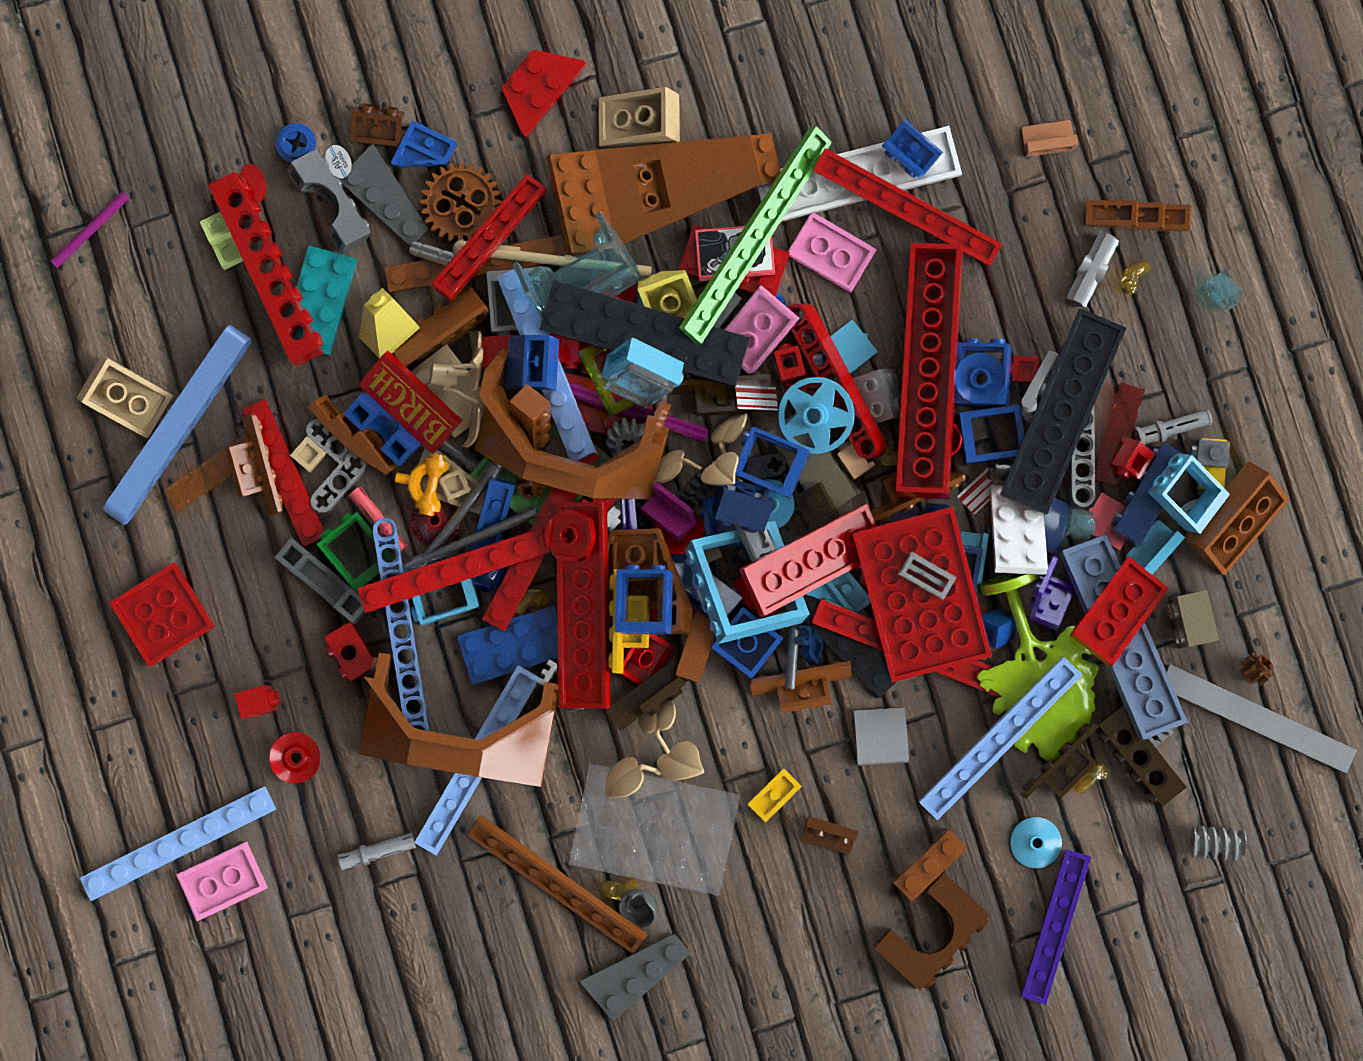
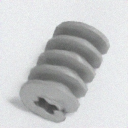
M1193 825L1190 837V849L1193 858H1196L1198 851L1202 852V857L1205 859L1208 852H1212L1213 859H1217L1218 854L1222 853L1223 860H1227L1230 853L1233 856V861H1237L1240 854L1243 857L1245 855L1247 845L1245 830L1240 829L1237 834L1235 829L1230 828L1226 832L1225 828H1219L1216 833L1214 827H1209L1206 832L1204 826H1199L1196 830Z

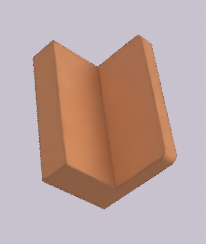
M1070 120L1025 126L1021 129L1025 157L1072 151L1079 145L1077 135H1073Z

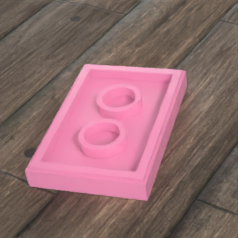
M811 213L788 252H790L789 258L851 294L877 249L816 213Z
M762 285L724 329L750 337L741 367L749 375L758 370L800 319Z
M244 842L176 874L196 921L268 888L248 842Z

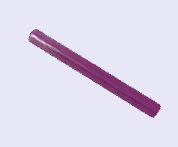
M568 382L576 400L632 419L635 418L646 423L648 415L654 416L655 414L654 410ZM669 415L666 418L665 425H663L669 427L671 432L701 442L705 441L708 435L707 428Z

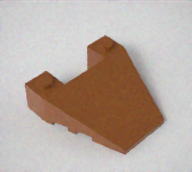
M659 528L611 530L608 538L609 607L614 596V590L610 589V577L614 575V569L624 570L625 565H639L640 570H650V565H663L665 570L673 572L671 634H692V606L661 530ZM629 579L628 596H650L649 609H657V622H662L663 579ZM609 611V629H610V627H613V616H610V611Z

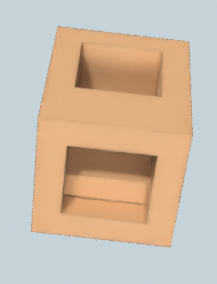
M850 440L838 447L840 452L836 457L853 481L875 466L873 461L868 463L866 459L858 456Z

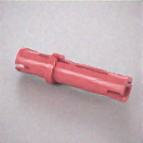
M362 487L356 488L349 494L348 497L373 527L379 519L385 518ZM386 522L380 523L378 525V533L381 536H389L392 533L391 525ZM398 535L400 551L402 552L408 545ZM390 548L393 554L396 556L395 550Z

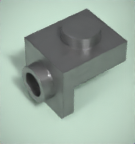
M1199 439L1195 441L1194 445H1191L1189 455H1192L1202 466L1227 468L1230 442Z

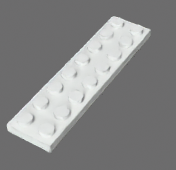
M949 126L922 132L927 139L944 153L925 176L921 178L917 176L915 178L911 177L903 169L905 166L898 160L893 161L884 153L883 143L837 154L902 190L962 175ZM813 172L781 222L864 201L865 199ZM772 185L757 187L760 201L763 200Z

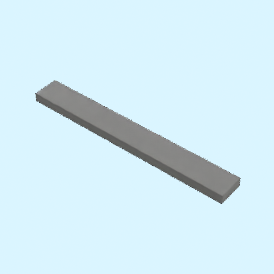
M1171 664L1168 665L1166 672L1178 697L1343 773L1348 772L1357 752L1356 749Z

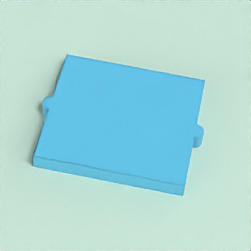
M853 320L830 336L850 374L878 353L868 340L867 333H863Z

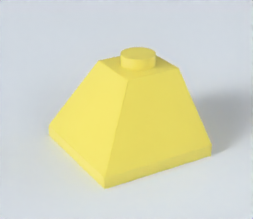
M685 270L661 271L638 280V292L645 307L686 318L697 301Z
M382 288L364 304L359 338L380 359L387 350L393 353L420 327Z

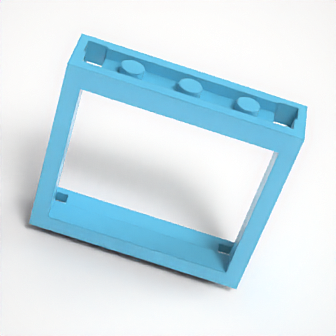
M767 522L766 530L775 548L778 549L784 546L776 522ZM737 530L692 540L685 548L687 555L686 563L691 566L693 583L700 591L702 608L709 616L710 630L714 631L718 644L800 624L809 616L805 600L801 596L785 605L786 613L730 626L703 550L741 542L742 540Z

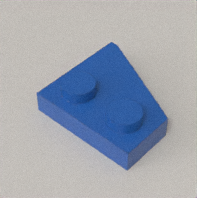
M412 120L391 161V165L395 167L447 166L458 143Z

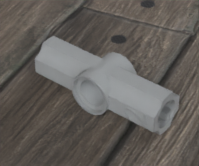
M1101 231L1097 235L1088 255H1085L1076 272L1077 277L1067 293L1066 300L1070 304L1083 309L1086 308L1096 286H1099L1109 267L1107 264L1118 246L1119 240L1114 236Z

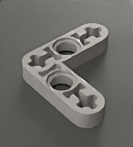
M314 419L307 425L306 432L308 437L339 463L337 468L311 497V505L314 510L325 514L330 512L366 472L368 463L363 460L360 461L362 467L360 469L354 468L351 471V474L355 475L353 479L341 471L344 467L346 470H349L353 465L350 462L351 459L357 460L359 457L345 446L340 454L332 453L330 446L332 442L338 440L334 435L323 446L322 442L326 440L320 435L314 437L315 431L312 429L315 425L320 427L323 424L319 419ZM324 426L322 431L330 436L331 432ZM337 476H344L347 481L346 486L341 490L333 487V480ZM327 486L332 492L338 494L336 498L330 495L327 499L329 503L327 507L321 506L318 508L319 501L317 498L319 496L326 497L329 493L325 490Z

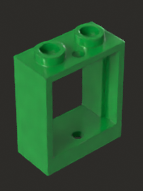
M348 512L339 520L341 524L334 531L329 528L319 536L321 541L317 545L354 591L357 592L358 587L367 584L380 572L377 561L355 579L328 547L329 543L355 522L361 526L375 544L373 530L358 512L354 515ZM388 548L382 551L384 555L382 558L385 561L391 562L396 559Z

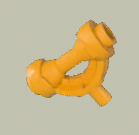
M430 453V458L425 457L424 462L418 464L411 471L410 475L397 472L395 482L408 485L407 490H409L410 496L415 501V507L419 508L420 514L434 516V512H440L441 504L437 499L436 488L438 478L448 470L449 462L445 461V456ZM428 474L426 491L423 493L420 483L423 476Z

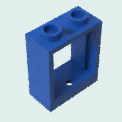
M967 338L965 343L958 342L957 367L967 357L968 352L1003 353L1002 365L1006 374V382L1001 394L997 398L983 404L967 401L959 394L955 387V403L958 406H1009L1012 347L1005 343L1004 339H990V343H980V339Z
M1020 404L962 412L957 415L958 427L962 434L961 447L964 466L1015 459L1025 436L1023 426L1027 425V421L1023 419ZM1013 413L1018 449L976 455L971 419Z
M752 427L751 431H746L742 438L741 445L744 447L741 454L738 455L735 477L756 486L767 488L768 491L790 500L810 455V451L761 429ZM757 438L796 454L782 488L743 472Z
M625 565L624 570H617L616 633L671 635L673 572L665 570L663 565H650V570H640L639 565ZM629 579H663L662 622H627Z

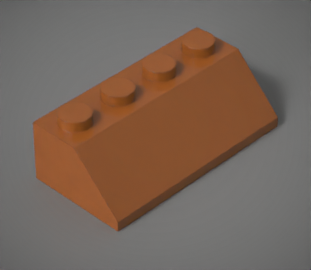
M472 288L468 291L466 289L461 290L454 298L455 300L448 305L443 303L433 310L434 315L427 320L425 318L418 320L416 324L420 328L393 352L398 360L410 371L414 370L446 344L450 346L467 334L468 331H471L490 317L488 308Z
M1250 461L1225 488L1230 495L1200 534L1188 531L1184 536L1190 547L1223 576L1227 574L1289 501V498L1273 476Z

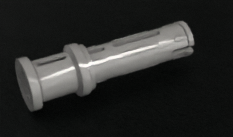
M1205 409L1204 411L1167 422L1157 420L1154 421V424L1140 428L1137 426L1134 427L1135 440L1142 442L1144 445L1157 441L1162 443L1169 436L1211 425L1212 416L1210 411Z

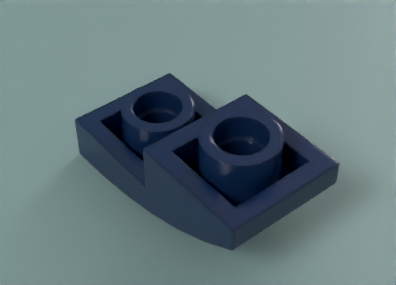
M1054 498L1049 513L1047 515L1044 514L1046 552L1057 555L1059 553L1070 513L1071 503L1069 501Z

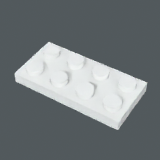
M991 485L990 506L995 572L1046 575L1048 565L1044 514L999 495L1003 486Z

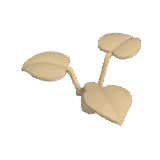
M468 331L472 347V360L469 364L442 365L432 363L430 371V384L443 385V390L450 391L472 404L469 434L462 447L471 446L477 439L480 428V407L478 401L450 386L451 384L456 385L458 375L472 376L471 390L475 391L477 389L483 360V348H481L482 334L480 331ZM471 368L470 371L458 370V369Z
M746 413L728 417L714 429L711 440L714 444H719L722 455L703 471L701 475L703 483L708 485L735 484V480H740L735 477L738 455L735 452L726 453L725 444L732 443L739 437L747 420ZM682 450L671 451L661 458L655 482L661 484L672 480L679 474L683 464H687L698 471L702 467L684 458L685 453Z
M667 698L660 703L663 708L654 715L649 716L647 713L638 719L640 729L647 734L654 732L665 751V754L661 755L657 760V768L644 764L638 766V762L634 757H627L618 761L610 770L606 780V795L608 798L626 797L635 793L643 783L644 774L641 770L654 772L658 776L662 774L672 782L692 778L704 773L699 751L693 743L683 741L677 743L669 750L660 735V730H668L674 723L676 709L673 701Z

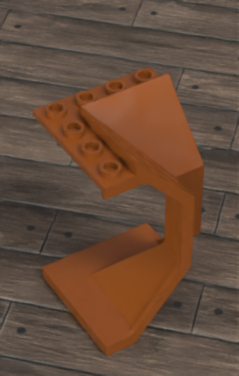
M500 350L486 368L479 392V397L484 402L485 408L475 444V451L523 479L590 498H651L652 485L656 480L669 432V427L663 426L665 425L666 418H668L671 404L667 403L669 395L664 394L654 416H647L640 441L599 467L532 448L519 420L510 413V402L503 389L507 372L508 350Z
M379 653L378 658H373L371 673H375L374 678L364 677L371 686L359 755L475 777L542 787L559 695V685L545 682L542 700L536 709L487 737L477 740L414 728L389 694L394 667L393 656Z

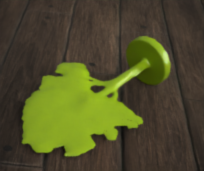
M1002 574L980 584V589L983 595L1006 592L1020 637V647L1016 651L1015 660H1008L994 668L983 670L978 674L977 678L981 681L980 686L987 692L992 689L1001 696L995 699L993 705V712L1000 715L1005 710L1008 711L1062 656L1082 674L1014 743V746L1024 753H1027L1028 747L1033 743L1038 748L1041 758L1054 761L1060 755L1058 750L1067 741L1072 743L1078 737L1076 734L1078 729L1086 722L1090 723L1092 713L1095 711V693L1091 690V687L1094 685V678L1099 667L1096 663L1082 658L1081 655L1083 653L1088 655L1092 653L1070 636L1076 626L1066 627L1065 631L1055 641H1039L1032 634L1017 588L1038 580L1040 574ZM1033 647L1044 650L1047 654L1046 659L1042 662L1038 661L1035 658ZM1022 654H1025L1026 657L1024 661L1021 659Z

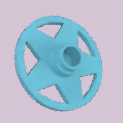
M823 377L806 378L792 385L781 400L778 414L780 428L785 438L789 442L808 449L812 454L826 453L839 447L850 435L855 416L852 400L845 389L838 383ZM809 383H823L813 396L798 389ZM836 390L844 398L848 412L833 406ZM789 400L797 414L786 424L785 409ZM847 426L841 437L830 445L831 428ZM809 433L815 448L805 446L793 437Z

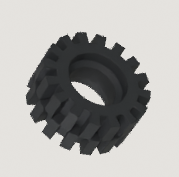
M706 465L675 495L692 509L715 487V485L705 484L701 480V475L707 468Z

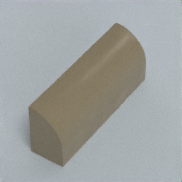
M797 412L791 417H789L787 420H785V423L787 424L797 414ZM780 425L768 432L787 440ZM809 433L793 437L801 444L815 448ZM775 446L791 468L796 454ZM833 451L820 454L810 453L799 478V482L805 490L822 482L836 509L861 493Z

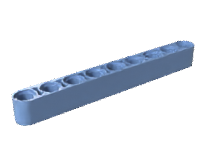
M229 325L223 331L103 507L105 513L123 525H126L131 520L249 348L252 341L250 337L232 325Z
M381 518L373 527V535L380 578L383 580L386 579L388 574L395 573L398 575L404 573L396 524L390 518ZM386 522L391 525L392 533L389 536H381L378 533V525L380 523ZM386 548L394 549L396 559L391 562L385 561L382 558V551ZM407 599L403 601L405 607L400 612L393 611L390 605L385 606L403 715L412 726L421 725L424 730L429 731L410 606ZM396 625H406L409 630L408 634L405 637H398L394 632ZM401 650H410L413 658L409 662H402L398 657V653ZM411 674L415 676L417 680L416 685L406 687L402 682L405 675ZM417 700L421 705L420 710L410 712L406 707L407 702Z

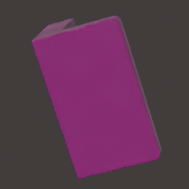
M655 482L652 485L654 495L641 507V512L680 541L696 525L693 509L659 483Z

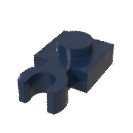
M798 625L800 637H794V641L797 645H800V654L809 665H818L825 643L818 633L811 630L809 626Z

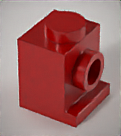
M792 343L778 346V351H774L773 356L780 384L805 378L806 373L799 346L792 347ZM786 359L792 360L793 366L790 368L785 367L784 361Z
M1123 437L1121 439L1123 444L1112 462L1117 468L1115 473L1124 479L1132 477L1140 480L1155 453L1142 442Z

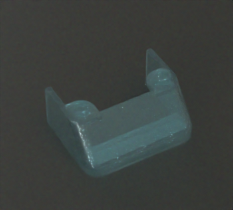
M600 211L596 213V217L602 229L598 230L593 237V243L596 248L555 273L548 267H537L530 273H527L517 261L513 263L525 294L543 313L553 280L611 297L616 296L639 281L641 274L636 263L616 230Z

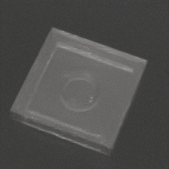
M630 362L605 379L603 388L647 408L672 392L674 383Z

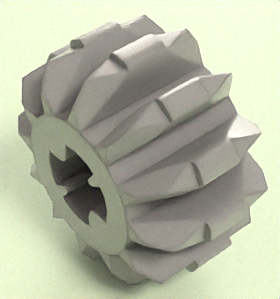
M624 417L622 424L614 421L613 429H608V438L606 439V445L610 448L612 456L621 453L640 441L645 425L643 423L637 425L635 418L631 422H627Z

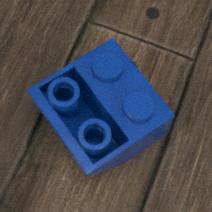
M550 335L509 337L506 389L521 390L528 384L534 390L556 391L559 339Z

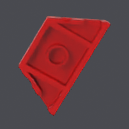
M533 49L501 87L523 137L527 138L585 68L587 64L584 60Z

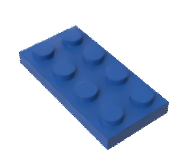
M555 606L513 618L506 631L491 625L457 636L472 685L512 673L518 665L528 668L557 659L558 615Z

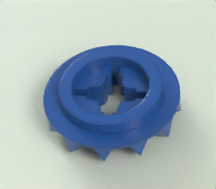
M293 123L281 129L276 139V148L280 156L291 163L315 150L316 138L309 127ZM300 135V142L306 147H297L293 151V146L288 141H296Z

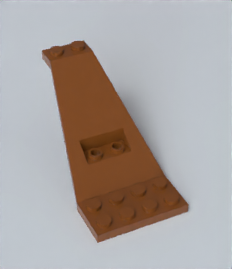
M772 133L552 154L546 157L568 255L615 249L755 187L772 185L780 174ZM642 173L646 175L647 180L643 178ZM648 198L652 200V204L648 202Z

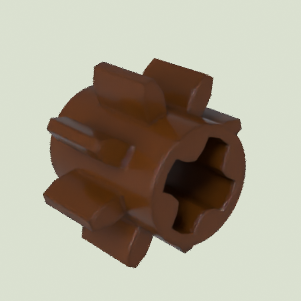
M517 476L515 486H518V492L526 498H533L536 494L540 497L542 496L546 485Z
M1252 653L1241 662L1243 666L1241 668L1242 677L1250 684L1257 681L1258 685L1261 686L1273 676L1270 672L1273 670V665L1265 655L1261 654L1257 657L1255 653Z

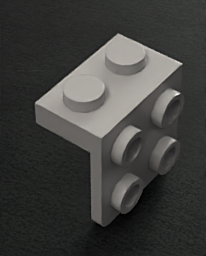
M879 369L853 378L877 424L900 419L901 396L898 389L899 381L893 369ZM858 419V421H857V426H858V428H859V430H860V429H861V421Z

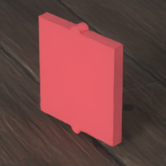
M1101 492L1093 508L1088 510L1089 515L1081 529L1096 538L1107 534L1112 547L1120 551L1125 541L1110 533L1113 528L1110 523L1117 511L1121 513L1125 505Z

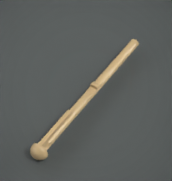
M464 239L458 240L453 246L454 254L456 255L468 241H464ZM500 245L490 256V258L651 276L652 266L576 258L571 255H565L564 257L520 251V247Z

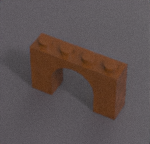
M944 872L925 891L949 914L952 929L948 941L938 950L920 952L911 948L889 928L873 946L919 991L923 987L927 990L937 979L934 975L940 969L946 970L954 961L952 956L957 950L962 952L971 942L969 937L975 931L978 933L982 931L989 922L987 920L989 914Z

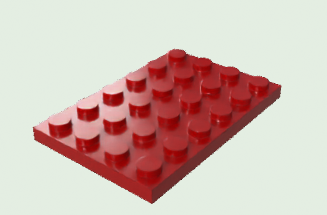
M953 506L853 532L891 682L992 657ZM911 551L956 577L944 600L898 574ZM914 559L911 562L941 581L948 582L949 579ZM910 568L907 569L906 572L940 592L943 591V587Z

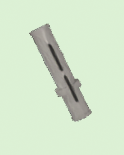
M411 832L366 847L361 845L359 849L338 854L340 867L342 870L360 864L368 865L370 861L416 848L413 834Z

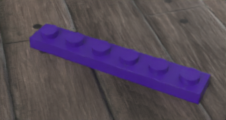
M1068 849L1064 851L1020 995L1022 998L1044 1005L1047 1004L1090 863V856Z

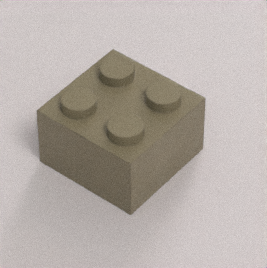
M1207 590L1168 599L1169 604L1166 605L1168 618L1170 620L1173 619L1175 629L1172 630L1174 643L1179 644L1180 649L1219 640Z

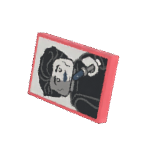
M745 226L695 230L699 281H706L712 278ZM772 236L745 277L775 274Z

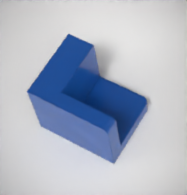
M997 607L982 615L990 647L997 649L1015 638L1016 624L1013 614Z

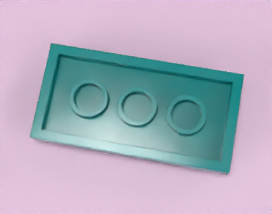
M308 246L297 288L303 297V300L300 301L303 309L307 308L313 318V322L310 324L314 332H319L324 342L321 345L323 354L331 356L358 259ZM293 307L290 308L288 317L292 315ZM304 329L296 331L295 340L302 338Z

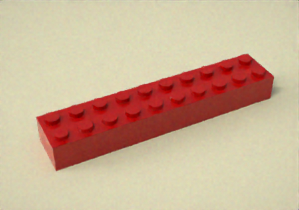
M911 243L896 478V494L900 498L949 500L955 372L957 367L963 263L962 244Z

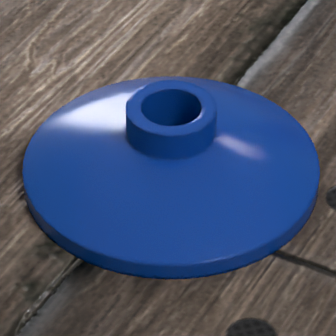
M974 353L965 357L959 363L955 372L957 391L964 399L976 404L987 403L997 398L1006 382L1003 365L997 358L987 353ZM980 375H985L986 381L983 384L977 382V378Z

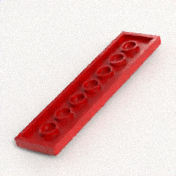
M556 502V514L562 510H579L593 519L596 532L595 544L589 556L577 561L557 559L559 708L607 709L610 708L607 502ZM572 529L570 532L565 533V537L569 538L570 543L575 538V533H573Z

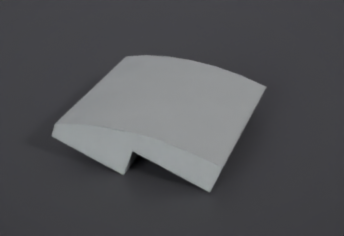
M905 707L854 711L858 766L909 762Z

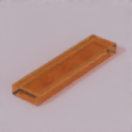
M246 434L227 447L248 442ZM224 448L164 490L179 512L233 475L226 449Z

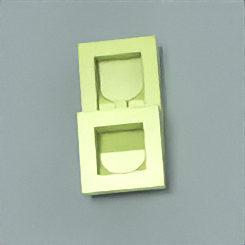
M221 212L200 221L207 239L224 270L243 261Z

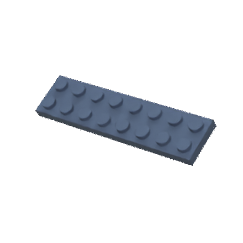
M1107 534L1065 549L1059 553L1085 613L1120 567ZM1144 622L1115 664L1108 667L1140 742L1188 723Z

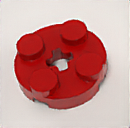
M562 510L547 522L544 533L545 543L559 560H580L589 556L596 540L595 523L591 517H588L579 510ZM572 529L573 533H575V538L570 543L569 538L565 537V533L570 532Z

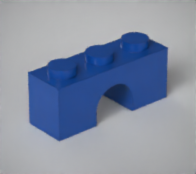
M366 392L360 395L344 413L361 431L372 429L379 433L385 442L381 450L398 466H401L411 458L422 445Z

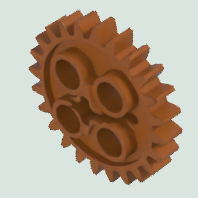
M460 162L458 169H455L454 165L450 163L449 171L440 167L442 174L438 176L432 173L435 181H426L425 183L430 189L421 191L422 195L427 197V199L420 200V204L427 207L421 213L424 216L430 215L425 220V223L427 225L434 223L431 231L435 233L440 230V239L449 235L450 243L454 241L455 237L458 240L467 237L469 240L496 210L495 207L502 203L500 200H495V198L501 196L500 191H493L498 186L497 182L489 183L491 174L488 173L482 176V167L475 172L473 163H470L468 169H465L463 162ZM455 181L464 183L460 191H452L450 189L451 184ZM446 191L459 201L465 199L467 206L480 211L481 214L476 215L464 205L458 208L456 201L442 195V192ZM477 193L485 196V200L481 204L472 202L473 196ZM440 203H449L451 205L450 210L446 213L439 212L437 208ZM463 215H470L472 217L471 223L466 226L461 225L459 219Z

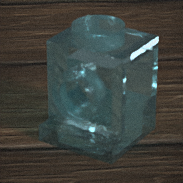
M1226 269L1200 287L1202 291L1208 289L1210 292L1208 296L1212 303L1216 306L1219 305L1221 309L1225 308L1226 311L1240 303L1237 298L1243 294Z
M1071 509L1065 536L1091 540L1096 526V518H1094L1093 511Z

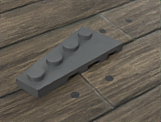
M371 144L352 164L351 172L346 178H339L344 187L411 247V243L414 241L419 242L428 233L429 229L374 145Z
M674 933L582 979L580 983L611 1020L614 1021L687 958L691 952Z

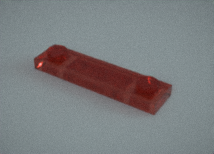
M1122 382L1119 383L1095 466V481L1118 486L1120 476L1115 473L1117 468L1112 462L1123 444L1121 439L1123 437L1131 439L1145 389Z

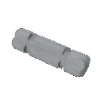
M416 241L411 243L409 249L410 254L439 264L442 263L446 266L455 256L452 252L443 251L426 244L423 245Z

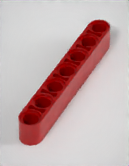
M807 303L790 305L788 309L799 318L800 310L803 312L802 320L799 319L791 330L816 377H823L834 381L836 375L838 384L845 389L852 400L855 416L853 428L848 438L856 453L863 459L881 457L887 449L886 440L817 310L813 305ZM812 331L815 335L814 341L811 340ZM823 354L826 355V362H825V364H824V362H823V360H822ZM836 390L833 406L848 412L844 398ZM858 419L861 421V429H860V430H859V428H858V426H857V421H858ZM870 441H871L872 444H873V451H872V452H871L870 449H869V443H870Z

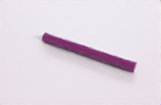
M122 191L51 262L58 268L130 198Z

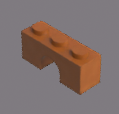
M526 384L510 400V413L519 420L532 448L536 450L539 446L541 448L544 447L551 438V403Z
M946 829L915 862L909 864L892 882L912 902L967 847L950 829Z

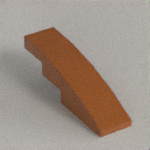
M1087 200L1086 226L1132 230L1191 231L1192 206L1189 204H1165L1164 202H1138L1137 200Z
M326 394L308 406L325 428L363 461L384 474H388L398 467L381 450L385 443L376 431L372 429L361 431L344 415L346 411L340 414Z
M697 610L692 622V634H688L676 675L700 683L715 633L710 630V620Z

